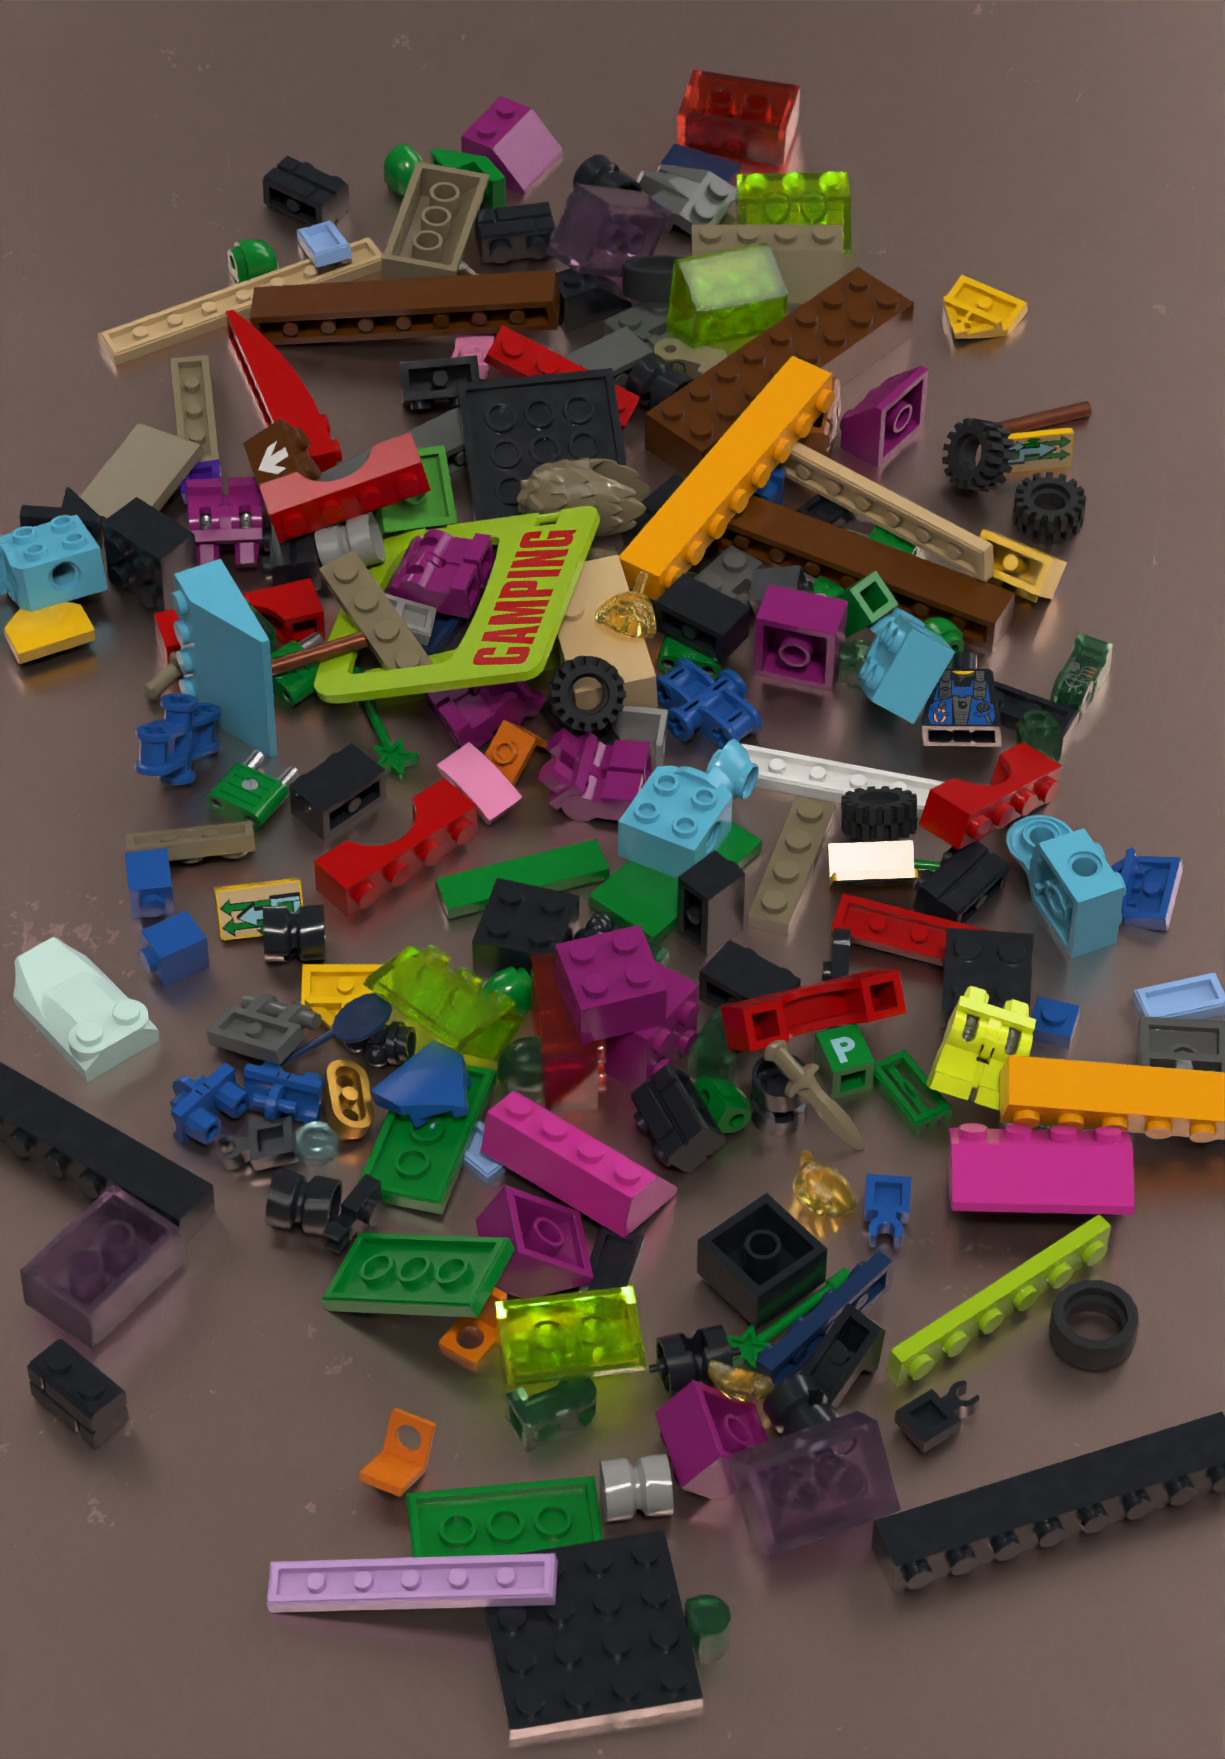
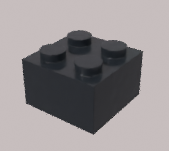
M135 497L102 522L108 580L118 589H124L138 598L148 608H153L157 612L174 609L171 593L176 591L174 574L197 566L195 534L143 500Z
M497 878L472 940L473 974L490 978L493 974L511 966L515 970L523 967L528 972L534 988L556 992L558 985L555 980V944L572 941L573 936L579 930V895Z
M947 928L939 1027L947 1028L948 1021L960 995L964 996L967 988L970 986L986 990L989 995L988 1004L1003 1008L1005 1002L1012 999L1026 1003L1029 1006L1030 1016L1034 934Z
M766 1193L698 1239L697 1273L750 1324L758 1329L826 1281L828 1249Z

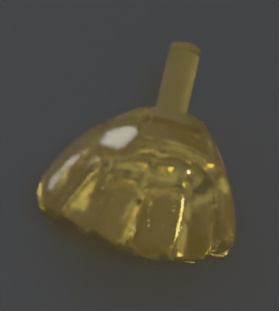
M644 571L638 572L633 591H626L607 599L596 611V622L599 625L604 624L617 633H623L631 638H653L657 628L656 618L649 597L643 594L648 573Z
M802 1151L800 1158L804 1164L797 1171L793 1184L794 1194L798 1197V1200L807 1209L820 1217L837 1219L853 1212L857 1204V1197L845 1176L836 1168L822 1161L814 1160L810 1151Z
M716 1360L710 1361L708 1365L710 1379L719 1391L731 1400L739 1402L765 1400L770 1395L774 1386L770 1377L760 1373L732 1367Z

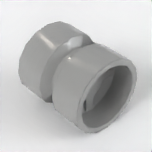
M371 512L347 520L345 526L337 523L315 531L316 548L322 566L353 549L366 567L384 562L385 548L381 531Z
M666 1453L644 1455V1458L638 1459L635 1467H632L626 1458L599 1461L600 1491L606 1523L632 1520L637 1509H640L645 1516L673 1515L672 1481Z

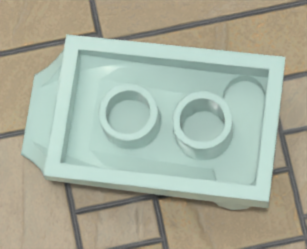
M52 937L18 956L14 961V1003L86 1082L93 1080L160 1041L159 1031L149 1020L148 1010L145 1005L137 1000L129 999L86 955L74 950L59 939Z

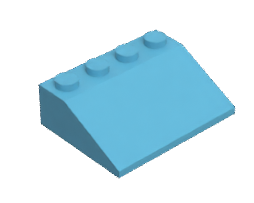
M221 559L175 573L176 591L171 593V601L178 615V621L174 622L173 625L177 640L181 645V650L176 652L177 661L184 676L183 679L179 680L181 694L195 696L200 703H210L221 708V717L216 719L217 727L252 748L261 751L269 758L278 756L269 638Z

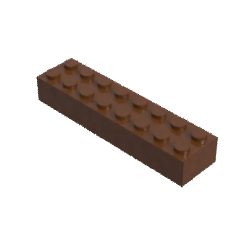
M855 268L645 413V448L688 477L791 356L832 373V377L840 379L841 387L912 337L914 302L861 268Z

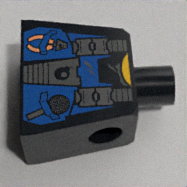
M968 651L955 653L953 655L952 668H946L926 702L922 717L923 746L1002 747L1001 720L993 671L990 669H977L976 654Z

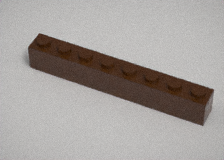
M556 270L254 287L250 322L272 345L498 333L502 325L515 332L558 330L560 293Z
M754 495L749 498L744 511L740 514L736 513L730 520L724 534L719 539H714L710 546L724 551L732 545L761 561L763 566L769 568L800 565L804 573L815 579L822 576L845 589L872 572L877 571L898 602L897 608L911 614L922 622L932 617L949 619L963 633L964 642L993 652L1013 622L1016 593Z

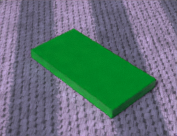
M732 822L731 830L717 852L727 860L736 862L742 869L762 851V840ZM628 860L588 895V906L598 912L605 911L614 918V922L622 928L640 925L647 943L654 948L677 927L678 879Z
M466 1065L472 1081L471 1086L467 1088L466 1100L469 1104V1112L466 1115L455 1117L453 1112L451 1114L446 1112L436 1114L422 1126L415 1128L409 1114L400 1115L389 1110L359 1181L365 1174L380 1180L382 1202L386 1204L442 1215L464 1163L465 1153L467 1150L469 1151L476 1134V1126L483 1117L498 1081L496 1070Z
M359 1233L321 1301L327 1311L478 1318L515 1247L510 1239L506 1237Z
M595 1476L406 1493L412 1558L513 1555L603 1540Z

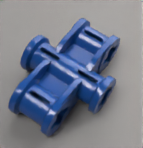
M681 658L675 662L674 669L664 676H656L658 704L668 710V730L676 739L686 742L693 737L694 731L697 729L706 739L722 750L730 740L736 739L739 742L748 734L755 735L762 730L763 723L760 714L753 705L744 700L748 694L747 687L735 671L725 668L718 673L717 680L714 681L709 674L691 660Z
M175 693L164 695L161 697V707L165 709V718L136 728V737L140 739V757L135 762V771L146 776H158L160 781L167 784H189L195 781V771L191 769L192 759L202 758L219 750V740L216 739V719L221 717V708L210 703H200L195 696Z

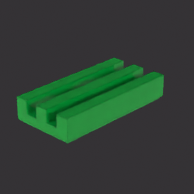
M906 1049L875 1063L873 1084L915 1136L922 1132V1127L925 1125L929 1129L936 1126L937 1120L940 1118L944 1122L952 1119V1108L939 1091L930 1089L926 1085L928 1077ZM895 1065H900L933 1109L929 1110L916 1094V1089L908 1080H905Z

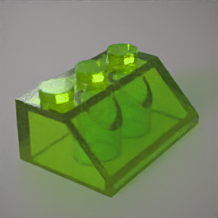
M791 172L785 174L754 173L736 175L735 213L737 225H842L843 255H852L851 195L848 172Z
M763 242L675 260L666 331L692 348H698L760 335L786 317L788 292L770 245Z
M409 945L370 974L364 981V986L459 1053L500 1062L526 1017L513 1009L516 1004L513 999L493 989L492 993L481 987L484 980L480 976L464 967H461L458 971L448 964L451 957L432 945H429L426 950Z
M633 1286L495 1302V1333L501 1371L507 1387L647 1370Z

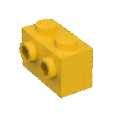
M982 529L979 537L993 544L994 575L986 581L987 583L1002 587L1003 582L1009 583L1017 587L1016 595L1036 603L1039 596L1048 599L1053 598L1067 562L998 533Z

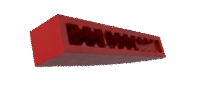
M226 311L228 341L265 427L267 428L281 418L293 428H301L310 441L311 446L308 448L310 457L317 464L320 472L322 473L337 466V463L342 462L339 442L337 439L331 440L328 418L326 414L320 415L313 398L299 375L283 355L254 326L236 311Z

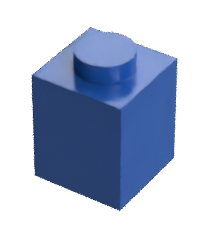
M167 848L125 853L132 919L175 914Z
M187 910L140 930L142 949L138 951L141 964L148 974L154 972L163 986L209 966L207 938Z

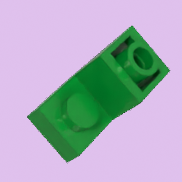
M438 148L430 150V164L489 174V182L483 200L491 209L506 206L505 176L488 157Z

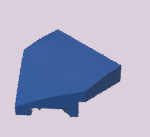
M1131 847L1126 850L1124 859L1110 866L1114 872L1120 873L1126 886V895L1123 896L1121 909L1122 922L1127 926L1168 931L1183 872L1181 857H1137L1136 850Z
M432 1040L375 1086L370 1093L377 1106L400 1115L409 1114L416 1128L422 1126L436 1114L444 1112L451 1114L453 1112L455 1117L468 1114L469 1104L466 1096L467 1088L471 1086L472 1081L466 1069L463 1055L444 1044Z

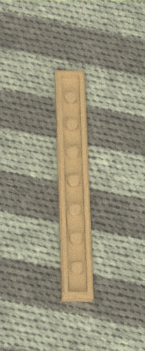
M367 237L349 244L353 257L351 259L316 268L310 258L101 332L98 334L99 345L112 363L117 366L226 327V311L228 310L236 311L244 319L250 318L254 287L350 282L381 271L383 253L372 239Z
M797 442L792 447L788 459L776 466V468L786 470L785 477L975 578L986 582L994 575L993 544L811 448Z

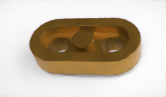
M346 1059L334 1060L328 1065L322 1077V1094L327 1123L339 1136L347 1139H358L367 1133L374 1120L368 1076L365 1070L353 1061Z

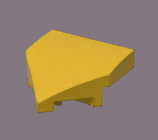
M964 275L959 277L947 296H943L942 301L954 337L958 339L1009 336L1028 312L1027 302Z
M62 602L32 612L19 609L4 628L5 637L18 664L95 640V629L81 604Z
M302 964L301 1004L308 1006L310 1011L319 1013L321 1015V1024L328 1029H332L335 1016L353 999L371 993L384 994L389 999V964Z

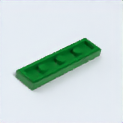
M597 839L436 878L435 889L447 918L450 919L484 910L497 878L562 891L608 879L610 877V868Z

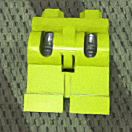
M970 986L967 988L964 996L960 995L950 1016L942 1044L936 1054L926 1085L930 1089L967 1101L970 1096L974 1103L1000 1111L1001 1069L1008 1055L1029 1057L1036 1019L1029 1017L1028 1004L1012 999L1006 1001L1003 1008L988 1004L989 995L986 990ZM977 1057H978V1058H981V1059H984V1060H987V1061L984 1062V1061L977 1060Z

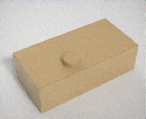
M613 555L585 561L554 642L560 666L566 660H571L581 655H590L606 660L618 670V674L624 680L625 684H623V687L626 691V698L623 700V705L658 708L655 671L619 556ZM592 677L581 678L572 687V701L580 709H593L602 700V687Z

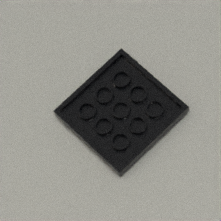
M612 368L457 383L456 393L474 521L527 514L518 511L519 502L517 498L521 491L520 481L529 479L533 470L544 463L564 459L578 460L580 458L610 459L616 461L619 465L627 466Z
M665 1530L519 1553H555L558 1561L555 1605L483 1607L510 1740L703 1708V1694Z

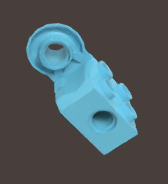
M61 515L53 518L49 523L35 527L22 526L10 534L0 536V595L8 593L12 601H15L20 609L32 612L108 590L100 547L78 515Z
M894 607L891 614H885L867 626L877 636L867 651L866 661L860 669L858 678L861 679L859 686L872 702L914 724L955 651L941 636L926 629L924 622Z
M736 739L730 740L722 750L719 749L714 753L706 773L689 766H657L618 821V856L678 879V876L714 850H718L731 830L732 800L737 797L745 800L750 796L757 782L759 766L751 762L747 750Z
M1032 815L1014 822L1008 830L1006 838L1010 854L1026 872L1032 901L1069 957L1073 959L1117 944L1119 925L1122 923L1121 909L1123 896L1126 895V886L1120 873L1114 872L1106 861L1101 845L1098 842L1094 843L1084 828L1073 832L1065 822L1052 816Z

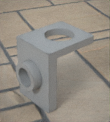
M624 705L622 712H619L616 716L617 719L611 723L612 730L619 736V739L656 743L655 768L663 766L668 737V710Z

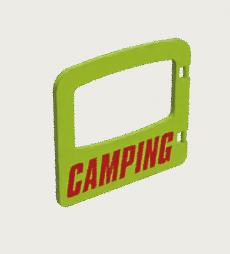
M592 506L561 509V512L547 514L532 513L447 525L445 528H437L447 532L452 537L473 539L475 533L491 535L492 544L498 545L495 562L483 597L452 658L438 664L352 674L359 649L320 661L314 681V688L319 698L327 703L340 704L526 681L537 677L545 668L599 526L600 516L597 509ZM554 522H556V524L541 525V524H547V523H554ZM426 528L396 533L383 540L385 548L384 562L366 567L383 592L395 573L411 540L417 535L423 538L424 534L428 531ZM342 608L336 618L328 641L358 632Z

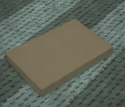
M138 423L80 495V498L100 516L101 524L135 497L160 511L204 455L202 446L190 440Z

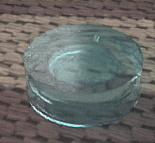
M310 1122L297 1130L298 1159L301 1162L310 1166H323L332 1162L339 1153V1136L327 1123Z

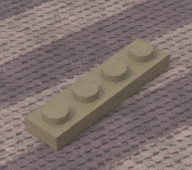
M209 356L170 358L177 436L201 444L204 455L198 462L218 460L219 454Z
M354 549L319 568L321 579L357 631H363L367 645L385 670L434 664Z
M795 795L747 916L748 927L784 936L789 935L835 818L836 804Z

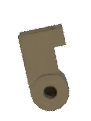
M664 338L654 346V353L673 364V369L682 370L694 379L726 358V351L677 338Z

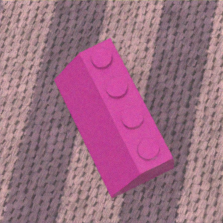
M515 1090L487 1111L481 1152L623 1238L629 1235V1233L677 1193L678 1187Z
M966 1123L962 1124L960 1128H949L947 1181L952 1211L1134 1215L1133 1146L1129 1132H1122L1121 1129L1113 1126H1101L1096 1128L1095 1131H1077L1076 1128L1068 1125L1052 1126L1050 1130H1032L1031 1127L1023 1124L1007 1125L1005 1129H987L982 1124Z

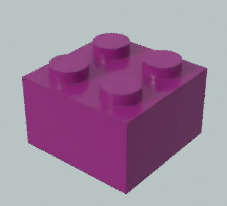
M768 584L756 616L753 675L832 692L845 655L848 601Z
M640 925L555 944V980L581 1044L666 1024L667 989Z
M658 962L656 964L667 989L666 1024L603 1039V1072L635 1090L645 1081H651L650 1077L664 1065L671 1064L674 1066L683 1055L688 1056L694 1050L699 1040V1033L697 1032V1017L700 1011V1005H698V984Z

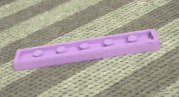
M555 1553L271 1562L266 1605L270 1613L555 1605L558 1561Z

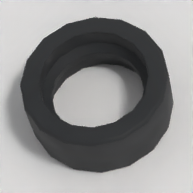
M668 255L642 256L629 259L622 264V292L628 298L650 302L674 301L687 298L694 293V264L691 260L684 257Z
M1083 1280L1070 1284L1057 1295L1052 1306L1049 1325L1050 1341L1057 1354L1074 1366L1086 1370H1104L1117 1366L1130 1356L1136 1343L1139 1325L1138 1308L1128 1293L1119 1286L1103 1280ZM1082 1310H1099L1116 1319L1121 1326V1331L1116 1336L1105 1340H1090L1072 1331L1067 1325V1319L1073 1313Z

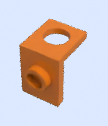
M503 720L485 756L515 786L536 745L546 749L548 741L522 726Z
M494 1287L478 1318L459 1317L439 1340V1347L471 1366L477 1367L508 1331L507 1294ZM473 1330L480 1333L484 1340L480 1346L467 1349L458 1344L457 1337L464 1331Z
M394 1408L391 1411L383 1450L360 1471L358 1480L393 1495L402 1496L426 1473L436 1423ZM409 1425L419 1432L421 1436L419 1448L410 1449L400 1442L398 1430L401 1426Z

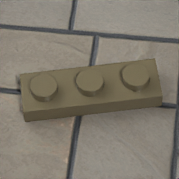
M252 821L125 835L127 852L167 848L169 861L180 860L183 863H196L202 861L207 856L222 855V857L230 859L245 856L247 852L256 851Z

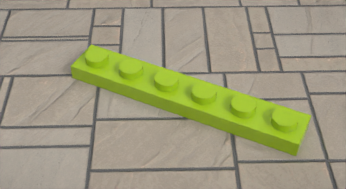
M1098 1214L892 1348L889 1353L886 1376L897 1388L911 1379L919 1380L929 1373L935 1363L947 1355L949 1357L958 1355L965 1349L970 1340L982 1332L984 1334L993 1332L1000 1326L1005 1317L1017 1309L1019 1311L1028 1309L1037 1300L1038 1296L1049 1288L1057 1289L1063 1286L1073 1273L1086 1264L1093 1266L1098 1263L1108 1250L1107 1243L1111 1225Z

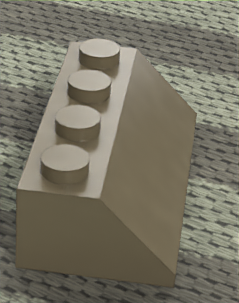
M416 162L382 256L381 280L456 276L489 182V174Z
M692 225L691 261L694 264L692 309L799 308L843 277L842 225Z

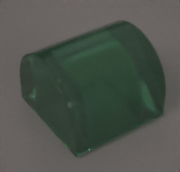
M699 1595L686 1599L685 1621L691 1644L699 1662H702L703 1665L720 1659L727 1652L730 1643L731 1613L728 1605L714 1595Z

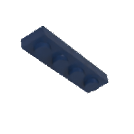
M878 1251L866 1263L864 1261L859 1262L850 1272L848 1279L836 1290L834 1288L828 1290L820 1299L818 1306L806 1317H798L790 1326L787 1334L778 1343L767 1345L761 1351L756 1361V1388L765 1395H768L781 1382L795 1376L808 1362L847 1303L852 1304L864 1313L891 1288L893 1260Z

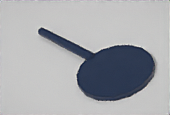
M379 993L365 994L353 999L335 1016L332 1029L294 1050L280 1064V1067L283 1068L334 1037L340 1042L355 1043L373 1036L390 1019L393 1011L391 1001L384 994Z

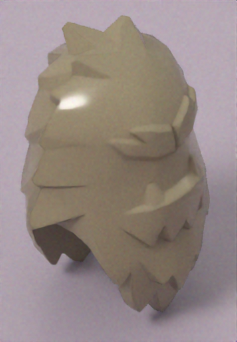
M580 458L578 460L564 459L550 463L547 462L533 470L529 479L520 481L521 491L517 498L519 502L518 511L527 514H547L561 512V509L592 506L597 509L600 516V523L595 536H609L628 531L637 524L633 519L643 515L647 509L637 499L649 494L650 486L636 479L639 477L638 471L625 465H619L616 461L610 459ZM554 522V523H547V524H541V525L556 524V522Z

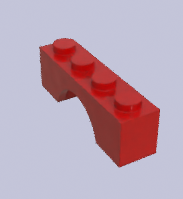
M411 432L373 445L371 454L365 464L344 478L320 482L309 480L298 472H294L259 485L279 543L431 491Z
M311 578L242 593L243 597L248 599V605L266 635L277 640L283 646L292 640L298 643L314 632L320 634L322 639L325 640L324 610ZM174 609L154 613L156 642L165 667L170 663V654L181 650V645L174 631L173 624L178 621V615Z
M1021 742L1000 753L990 785L973 784L952 778L930 789L919 826L960 850L974 841L982 840L987 834L999 828H1004L1013 820L1021 816H1027L1039 806L1049 804L1059 791L1060 783L1057 781L1063 766L1028 744Z
M442 778L412 798L413 827L402 838L392 843L378 846L361 845L346 840L314 861L316 890L348 918L361 909L370 907L378 898L393 888L402 886L410 877L427 866L436 864L442 856L459 845L468 843L473 836L478 834L477 805L448 780Z
M872 969L720 1006L728 1049L747 1052L764 1049L775 1040H785L788 1043L795 1036L819 1029L848 1024L869 1023L907 1013L899 970Z

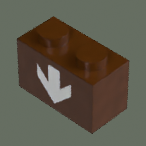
M281 418L243 443L258 487L260 484L294 472H298L303 477L313 481H319L321 477L320 469L310 457L308 448L311 445L307 435L301 428H293Z

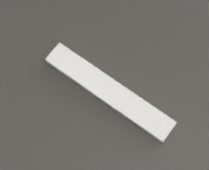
M741 743L747 750L751 762L759 766L755 787L841 804L842 795H845L848 791L854 792V789L857 788L867 790V787L875 786V789H881L882 786H889V789L899 787L902 788V791L910 790L912 794L917 795V818L921 819L930 789L944 783L927 778Z

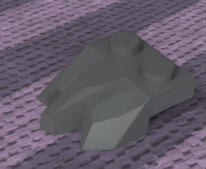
M660 164L657 172L643 169L638 175L637 182L640 184L642 191L649 196L640 199L636 204L645 218L668 233L675 224L691 234L692 225H718L735 201L740 190L708 170Z
M1140 1016L1138 1022V1066L1225 1072V1021Z

